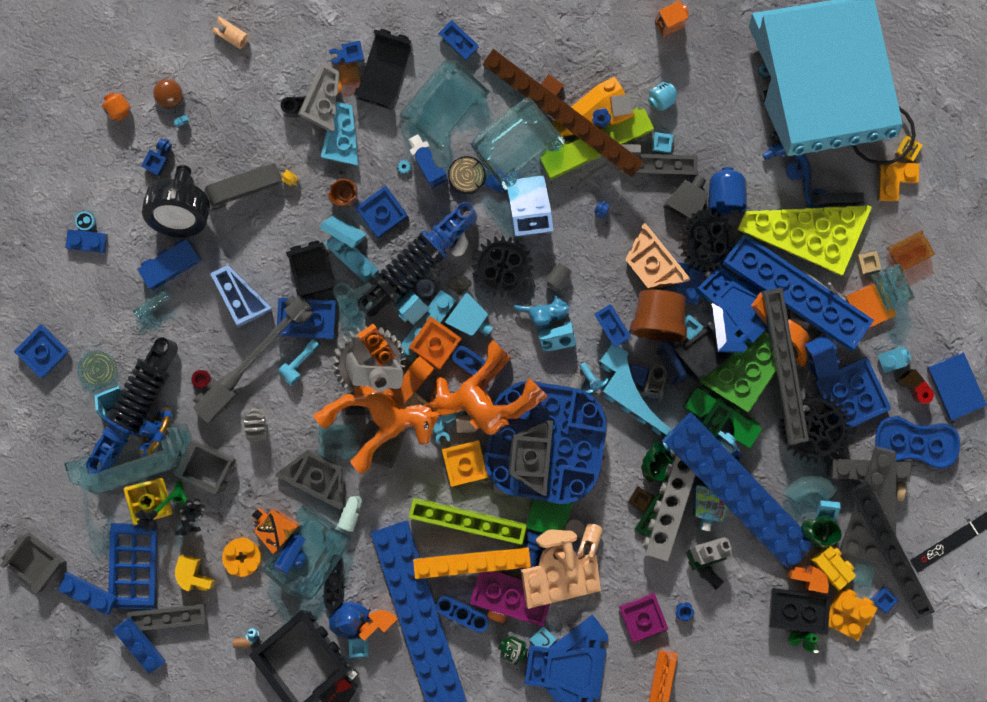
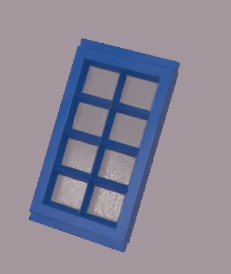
M111 523L108 592L117 596L113 608L155 609L158 524H156L157 528L155 531L150 529L147 532L144 530V525Z

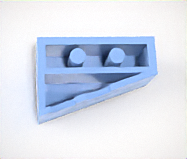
M228 265L210 273L237 328L272 311V308Z

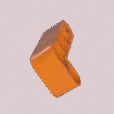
M421 356L413 362L409 370L404 374L400 389L392 388L394 395L391 398L399 408H402L435 370Z

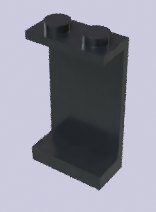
M380 29V31L374 30L375 38L359 88H356L354 96L358 100L392 110L412 48V42L405 35H391V32L385 29Z

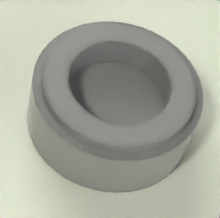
M571 519L567 522L565 530L573 531L577 538H580L584 534L585 527L579 519Z

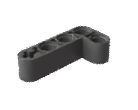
M273 163L212 183L205 187L204 192L209 199L211 211L225 207L230 201L277 186L283 181L276 164Z

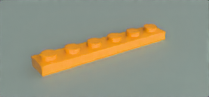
M529 547L413 559L415 579L531 567Z

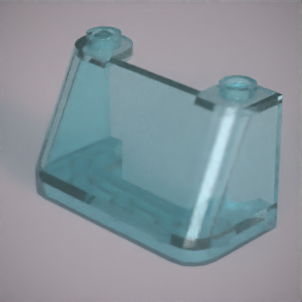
M446 59L405 106L399 117L434 147L442 150L451 143V135L449 133L472 105H482L487 100V95L490 91L458 61Z
M525 98L473 139L471 147L482 165L502 188L506 190L517 182L518 174L516 171L545 148L550 152L559 150L565 144V141L531 98Z
M302 505L296 515V522L301 525L296 535L306 539L301 547V550L306 554L305 563L297 568L291 566L288 573H283L273 568L279 556H272L267 559L261 570L289 595L311 600L318 594L351 541V537L344 530L308 506Z

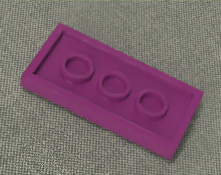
M499 571L480 572L470 600L472 605L542 627L544 626L550 604L528 609L525 603L522 578Z

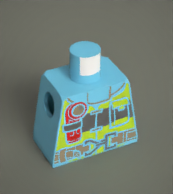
M694 484L693 516L702 518L701 530L711 531L713 521L722 522L728 507L708 487Z

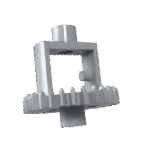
M359 327L357 328L356 335L352 331L349 332L351 338L343 336L345 343L338 342L341 349L334 350L338 356L332 357L333 361L336 362L332 364V367L335 369L334 375L338 377V383H342L343 389L348 387L349 393L354 391L353 387L355 386L372 387L377 392L386 391L388 388L400 389L404 374L402 368L406 367L405 363L402 362L406 360L403 354L405 351L401 347L400 341H397V337L395 335L391 336L389 330L384 333V329L380 327L378 331L396 357L381 367L357 335L361 332ZM367 357H371L370 360L364 361Z

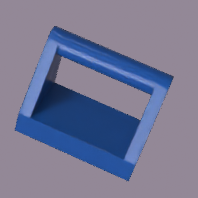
M611 304L594 314L614 347L633 339Z

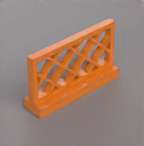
M658 650L648 702H669L677 653Z

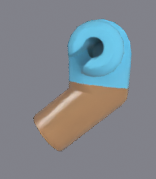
M250 628L244 638L233 639V648L252 647L259 637V632L254 628Z

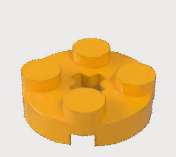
M245 537L232 540L225 546L222 554L223 565L228 573L238 577L252 574L262 560L260 547L251 539ZM239 552L247 555L244 562L237 559V556L240 554Z

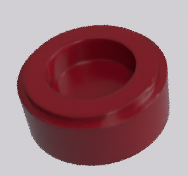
M197 370L191 377L193 386L198 389H205L212 381L210 373L206 370Z

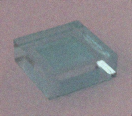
M855 562V570L853 572L856 577L851 581L871 587L876 568Z

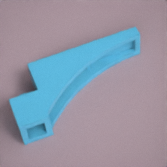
M611 343L599 360L602 364V369L608 373L614 372L602 390L605 393L603 397L611 403L616 401L621 404L619 408L629 414L631 411L637 415L635 419L645 425L647 422L653 426L651 430L661 436L662 433L667 435L671 428L649 409L634 384L627 360L629 353L619 346L614 347Z

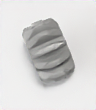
M247 410L244 417L247 440H264L267 432L264 410Z

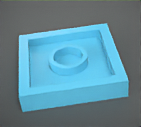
M336 215L323 221L320 227L323 231L352 248L361 243L367 235Z

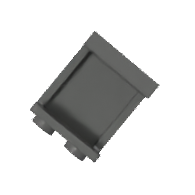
M31 533L21 534L14 541V548L8 550L2 557L4 561L0 566L3 568L8 567L28 582L32 586L31 590L37 594L46 588L66 560Z

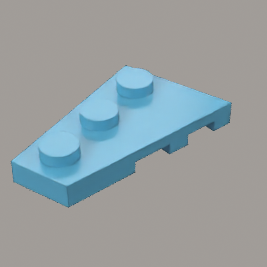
M336 102L334 132L327 130L321 158L359 166L353 106Z

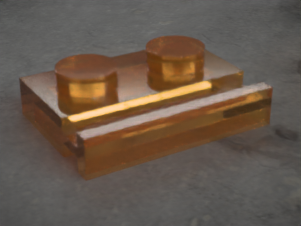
M923 230L887 247L899 273L935 255L928 239L923 234Z

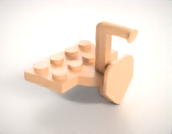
M547 530L536 539V543L540 547L546 548L540 557L539 566L521 570L525 603L528 609L601 591L597 555L595 554L593 560H589V554L577 557L572 546V542L577 540V535L573 531Z

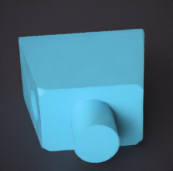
M468 293L463 296L445 321L449 326L472 337L477 331L487 337L493 327L484 322L488 317V313Z

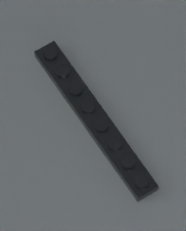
M868 481L849 489L916 619L918 620L934 613L935 611Z

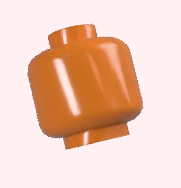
M111 92L104 97L105 102L102 104V109L110 120L119 122L130 115L131 106L123 94L118 93L115 95L114 92Z

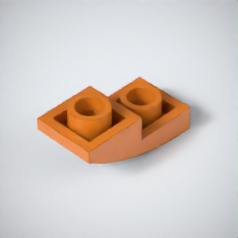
M374 323L357 334L380 367L396 357Z

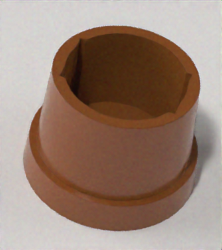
M664 290L641 291L629 333L636 337L655 341L670 340L671 342L686 340V297L679 293Z

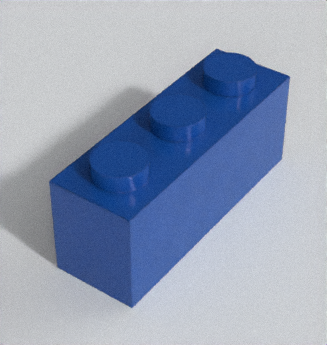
M181 239L174 243L175 247L170 250L164 249L157 254L158 257L155 259H148L141 263V267L137 270L149 289L155 290L202 262L191 241Z

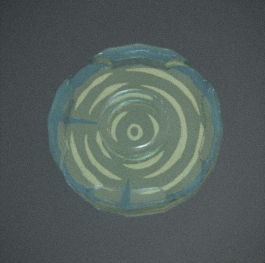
M91 351L86 353L79 361L77 372L80 380L88 387L103 388L114 381L117 375V365L110 354L104 351Z

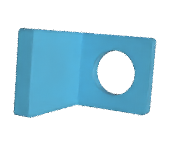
M119 386L95 395V409L104 423L107 422L104 419L107 415L106 409L113 407L114 402H119L117 396H124L121 394Z

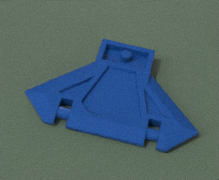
M722 266L717 268L697 288L696 293L712 306L717 351L744 353L748 348L745 342L753 343L768 328L751 307L762 291L745 279L735 278Z
M593 614L549 648L529 644L524 679L525 685L545 687L556 702H581L582 697L586 698L585 702H593L594 699H600L606 649L601 648V642L608 641V634ZM590 640H594L593 647H589Z

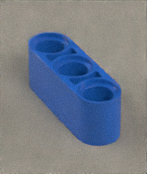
M442 595L438 599L436 609L441 615L476 632H483L488 628L489 621L485 613L448 595ZM446 600L450 603L451 607L446 610L442 609L440 603ZM465 609L468 612L467 617L460 618L457 615L458 610ZM477 618H483L485 624L479 627L474 621Z

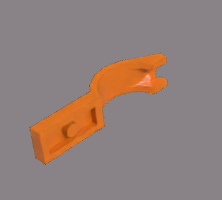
M760 292L751 307L767 325L762 292ZM788 319L792 344L798 352V357L795 360L801 367H804L808 359L805 343L811 342V339L800 325Z

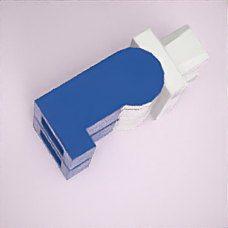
M419 134L408 139L412 147L410 149L414 161H417L430 188L433 189L448 181L443 167L437 169L428 142H422Z

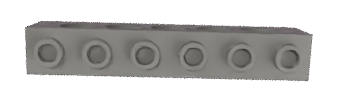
M673 451L671 453V457H674L672 464H668L665 475H668L666 483L662 482L660 488L661 500H657L654 507L656 516L649 523L648 530H651L649 538L645 537L642 547L645 548V555L667 562L695 477L694 472L688 466L686 468L678 467V462L681 459ZM675 478L683 480L682 484L678 487L672 485V481ZM671 496L677 499L673 505L666 503V500ZM669 515L671 520L668 523H663L660 520L661 517ZM662 533L665 535V539L657 541L655 536Z

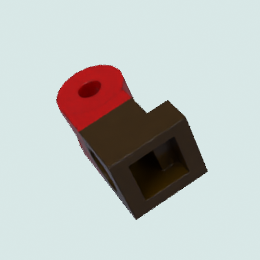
M909 369L896 380L900 387H908L916 402L927 404L933 400V390L916 369Z

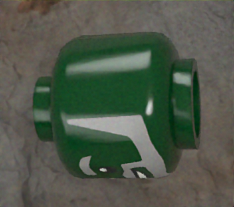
M509 636L507 640L502 639L498 650L501 651V659L513 665L519 662L522 663L528 652L526 643L514 636Z

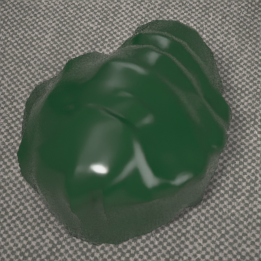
M655 442L652 444V448L646 452L641 466L642 475L649 483L664 481L668 476L665 475L667 466L672 464V460L666 454L662 444Z
M827 515L819 516L814 520L808 519L802 523L803 533L814 546L826 548L835 545L841 540L842 533L840 527Z

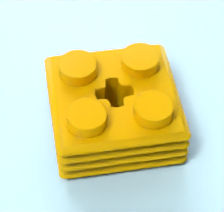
M163 478L123 489L133 525L138 524L137 521L139 519L135 516L138 511L143 510L147 513L152 509L155 510L168 497ZM147 496L149 499L152 500L150 506L148 503L145 504L144 500L147 499ZM170 501L158 512L154 520L172 515Z

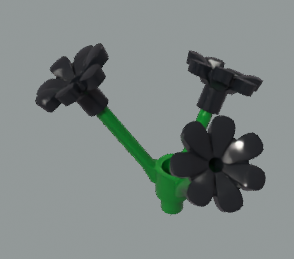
M176 482L173 492L155 510L152 509L147 513L140 510L135 516L139 519L137 523L141 526L144 525L145 531L149 532L150 529L155 531L157 526L154 518L169 501L173 500L180 504V512L182 513L180 516L183 525L180 530L175 531V535L184 536L188 532L201 531L200 527L190 524L195 523V518L202 519L203 514L201 512L205 511L206 507L200 504L201 500L195 498L193 502L187 499L184 494L183 483Z

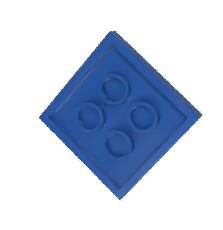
M867 357L850 363L821 380L816 379L813 381L819 394L823 392V398L830 394V401L837 398L838 402L836 405H844L841 411H848L844 417L851 418V421L846 422V424L852 425V427L892 409ZM830 414L832 422L836 423L838 421V416L836 414ZM840 426L836 428L838 433H840Z

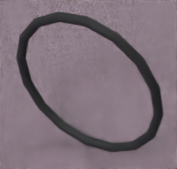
M900 106V112L905 115L911 125L912 137L908 148L902 155L893 160L877 161L869 159L862 154L856 145H851L856 154L866 162L877 165L893 164L903 159L912 149L916 137L915 125L908 112Z

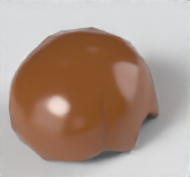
M171 79L159 81L153 89L155 101L164 108H174L180 104L183 98L181 86Z
M339 179L331 184L327 196L332 204L347 208L355 203L358 189L354 182L348 179Z

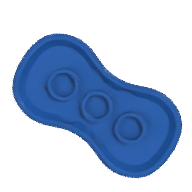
M893 416L884 419L879 424L875 436V446L894 450L896 461L916 459L934 468L942 469L953 465L957 460L960 451V437L956 429L947 424L940 423L920 426L904 418Z

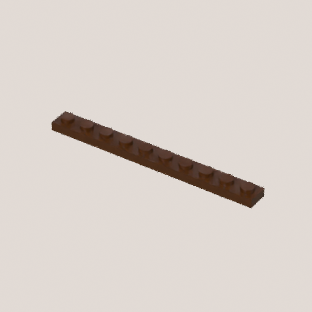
M492 49L483 62V66L632 178L644 161L495 49Z

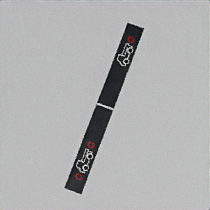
M987 512L912 558L910 561L916 571H921L986 530Z

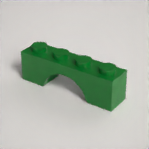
M700 386L699 389L693 388L682 407L695 416L702 417L709 413L716 400L724 404L727 402L719 397L714 399L709 396L710 392ZM733 407L734 411L728 419L731 425V435L743 446L751 448L762 428L758 426V421L751 417L746 419L741 416L743 414L742 411Z

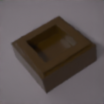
M637 486L627 502L645 512L654 496Z

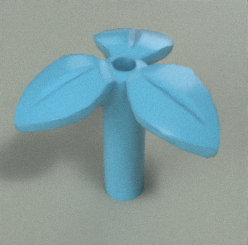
M586 363L579 366L590 383V389L586 392L592 395L607 385L610 379L609 376L604 381H601L593 375Z

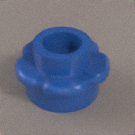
M601 108L593 112L592 121L594 125H598L601 128L607 126V123L611 121V115L607 109Z
M606 201L598 202L594 211L597 214L596 218H605L610 208V205L605 203Z
M679 603L676 606L675 615L678 619L688 621L693 617L694 609H692L690 603Z

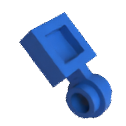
M161 138L156 145L157 153L149 150L141 167L160 176L168 161L162 155L170 152L172 148L170 141L166 138Z

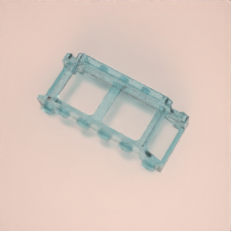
M180 424L168 427L169 437L161 440L162 451L95 474L90 473L88 466H86L89 458L64 463L69 481L74 485H79L89 490L93 494H99L177 468L190 440H192L187 424Z

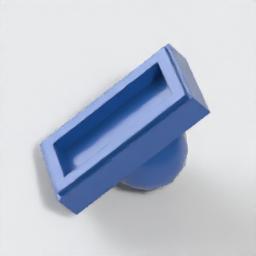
M292 534L273 568L279 572L288 573L291 566L294 568L301 567L306 561V554L301 550L306 539L300 535Z

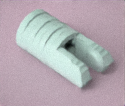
M360 496L349 497L337 524L338 527L347 531H354L362 504Z

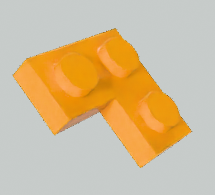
M895 162L893 164L879 165L878 201L897 202L899 201L900 183H919V163Z

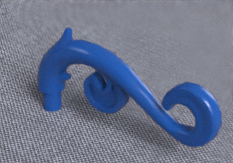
M777 143L769 147V150L763 153L762 156L765 160H768L778 155L785 157L786 152L782 143ZM805 154L793 155L799 161L801 170H796L798 163H790L785 170L788 178L792 180L804 179V196L809 208L828 207V205L812 206L810 199L811 169L809 161ZM815 189L812 192L813 194H828L823 189Z

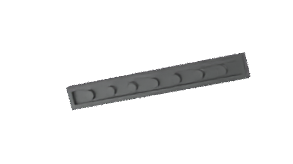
M783 288L762 291L788 444L794 445L808 442L809 438Z

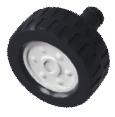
M186 165L177 166L174 179L157 181L146 190L142 206V216L147 225L155 231L172 237H190L197 235L205 228L210 202L203 190L189 183L190 167Z

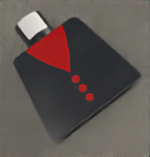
M351 666L353 672L320 700L322 702H350L358 688V685L353 681L357 678L359 672ZM337 669L326 679H324L320 684H318L314 688L312 693L318 690L323 684H325L340 670Z

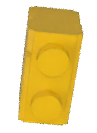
M836 546L822 548L810 560L826 575L831 585L839 591L856 577L853 572L855 568L849 561H843L840 557L842 553Z

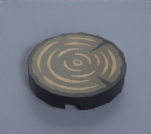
M470 156L454 160L448 171V180L451 187L461 194H473L479 191L484 185L486 178L485 168L482 163Z

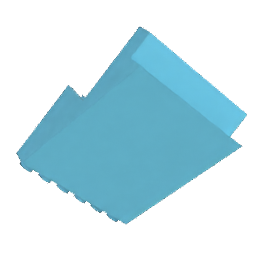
M830 0L752 13L749 29L771 76L764 105L787 156L819 152L832 148L837 149L843 146L898 137L903 123L875 0Z

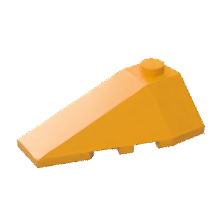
M615 77L600 83L571 106L592 123L593 112L597 109L605 108L611 115V121L609 122L611 126L635 116L634 111L632 114L612 115L610 97L626 95ZM556 120L551 123V127L558 138L574 135Z

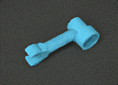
M312 339L289 366L285 363L279 368L278 372L285 378L284 381L289 386L295 384L301 377L296 371L299 365L319 348L320 344L316 340Z

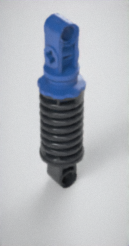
M463 202L447 215L440 224L434 225L433 230L429 233L422 230L417 237L418 239L413 240L414 245H407L408 250L403 249L402 254L396 256L397 259H392V265L387 264L386 269H382L379 274L373 276L375 284L358 299L359 309L367 316H375L391 300L398 304L403 295L409 292L408 287L413 288L414 283L417 284L420 281L418 277L424 278V272L429 273L430 268H435V264L445 259L447 256L444 251L449 246H453V242L475 223L477 213L473 206L468 202ZM466 211H471L468 216H463ZM369 302H372L371 307L368 308V309H365L366 305H367Z
M160 337L155 340L146 359H137L136 366L132 370V374L136 377H128V381L131 383L126 382L124 384V387L128 390L121 389L120 392L124 396H117L119 402H114L113 404L117 410L111 408L104 417L108 425L106 429H103L101 438L96 443L92 454L86 462L88 472L99 475L107 474L111 470L116 458L120 455L123 446L127 444L130 434L137 435L139 433V428L143 424V418L147 417V412L151 409L150 406L154 404V399H157L158 393L162 390L161 387L171 377L166 370L178 351L176 342Z

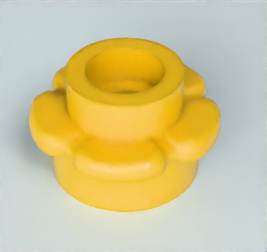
M288 169L281 173L283 176L282 180L289 186L292 184L297 185L296 182L299 178Z

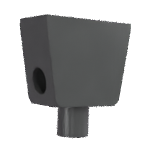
M696 175L692 183L685 180L663 206L684 219L692 218L691 213H697L698 210H702L708 193L702 190L706 180L699 175Z

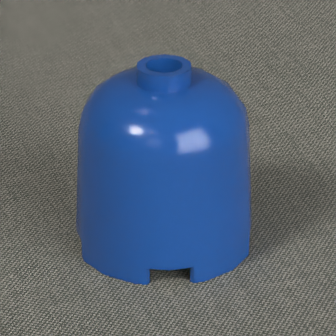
M724 167L722 171L713 174L709 182V210L713 209L718 211V214L730 215L731 211L739 210V213L747 210L746 178L742 173L735 171L732 167Z

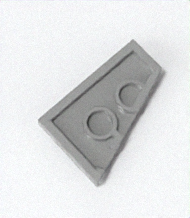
M324 63L320 64L298 113L299 116L330 132H334L335 127L334 116L336 114L335 105L338 93L339 71Z

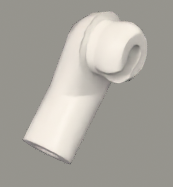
M465 232L457 238L458 241L455 247L451 249L452 255L461 256L465 253L468 247Z

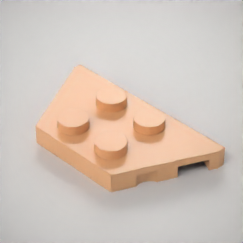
M644 223L638 239H635L633 248L625 259L649 290L689 281V276L647 224Z

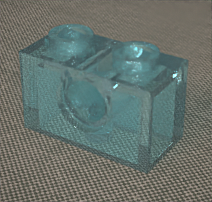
M899 263L871 275L887 310L915 298Z

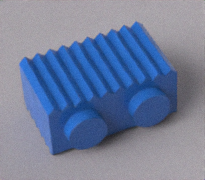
M826 335L812 340V342L805 343L811 372L818 380L839 371L838 364L840 359L835 353L837 346L833 340H829Z

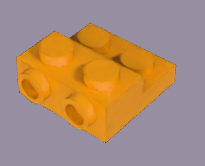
M846 588L845 591L841 589L837 591L830 605L829 626L858 641L866 625L870 624L877 607L873 606L874 602L866 597H863L862 600L856 597L857 593L849 588Z

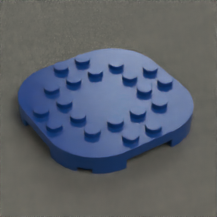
M527 381L511 385V387L499 395L494 405H508L516 401L523 394ZM535 382L548 398L539 402L535 408L526 411L518 419H508L509 425L500 428L496 434L489 435L487 451L485 452V467L496 486L509 495L556 504L575 502L586 496L599 479L607 435V418L601 404L588 392L572 387ZM552 420L553 428L547 493L544 496L508 474L511 440L513 434Z

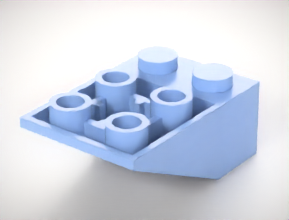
M544 175L506 180L513 237L553 232L552 215Z

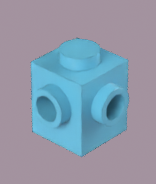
M412 290L395 305L400 311L397 315L404 322L409 320L413 325L430 309Z

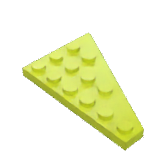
M867 205L745 211L737 230L842 276L872 207Z

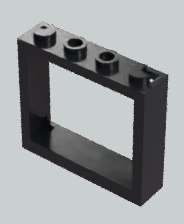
M301 610L249 654L282 702H298V700L263 653L302 620L340 670L304 702H318L353 672L349 660L345 656L342 657L339 653V646L334 641H330L327 637L329 635L327 630L317 624V617L311 611Z

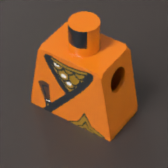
M258 508L252 514V517L260 523L254 529V532L273 554L283 546L300 526L298 522L276 509H272L266 514L262 509Z

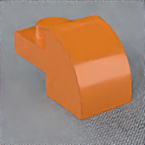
M808 565L807 572L806 568L797 566L792 570L790 569V571L788 570L787 576L791 579L805 581L804 587L806 589L828 594V579L818 568Z
M374 611L367 616L372 622L370 624L366 622L359 629L361 633L358 636L365 641L377 628L384 633L398 618L389 611Z

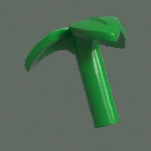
M792 632L789 635L788 642L792 646H798L803 641V648L811 653L819 652L816 643L818 637L816 635L801 632V635L797 632Z

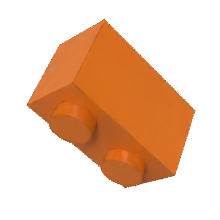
M680 0L659 10L656 16L655 23L663 38L683 28L689 18V11L685 4L682 5Z

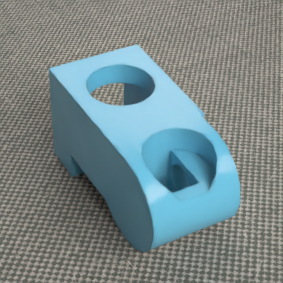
M571 321L564 322V326L544 329L538 334L541 348L544 351L576 346L575 333Z

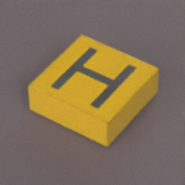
M906 135L895 152L896 154L902 155L908 148L911 140L909 136ZM914 140L912 149L904 158L913 162L923 145Z

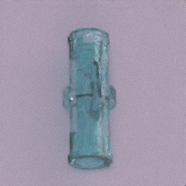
M163 288L154 296L146 298L143 304L133 309L135 316L141 320L152 311L158 310L161 304L171 299L170 293Z

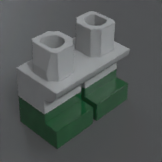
M723 537L694 546L686 552L692 570H697L725 561L726 557L732 555V547L729 540Z

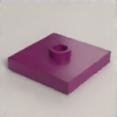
M654 592L618 606L632 643L669 630Z

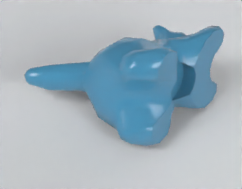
M555 295L554 301L549 305L535 307L514 305V309L529 314L534 329L537 331L548 329L552 320H562L570 315L568 312L570 307L557 295Z

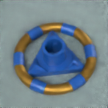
M162 408L152 422L146 420L139 432L140 435L144 436L139 449V455L142 459H148L152 456L166 435L172 418L170 408Z

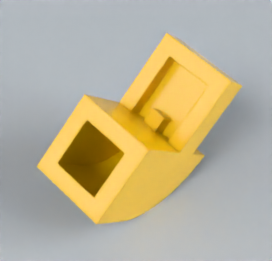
M184 554L178 557L175 578L182 589L189 592L196 585V589L207 591V589L214 587L216 579L197 574L201 559Z

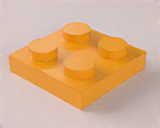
M479 440L442 449L451 487L488 478Z

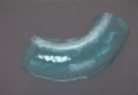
M808 475L793 481L783 492L798 504L805 496L810 494L817 495L827 501L834 495L838 486L822 476Z

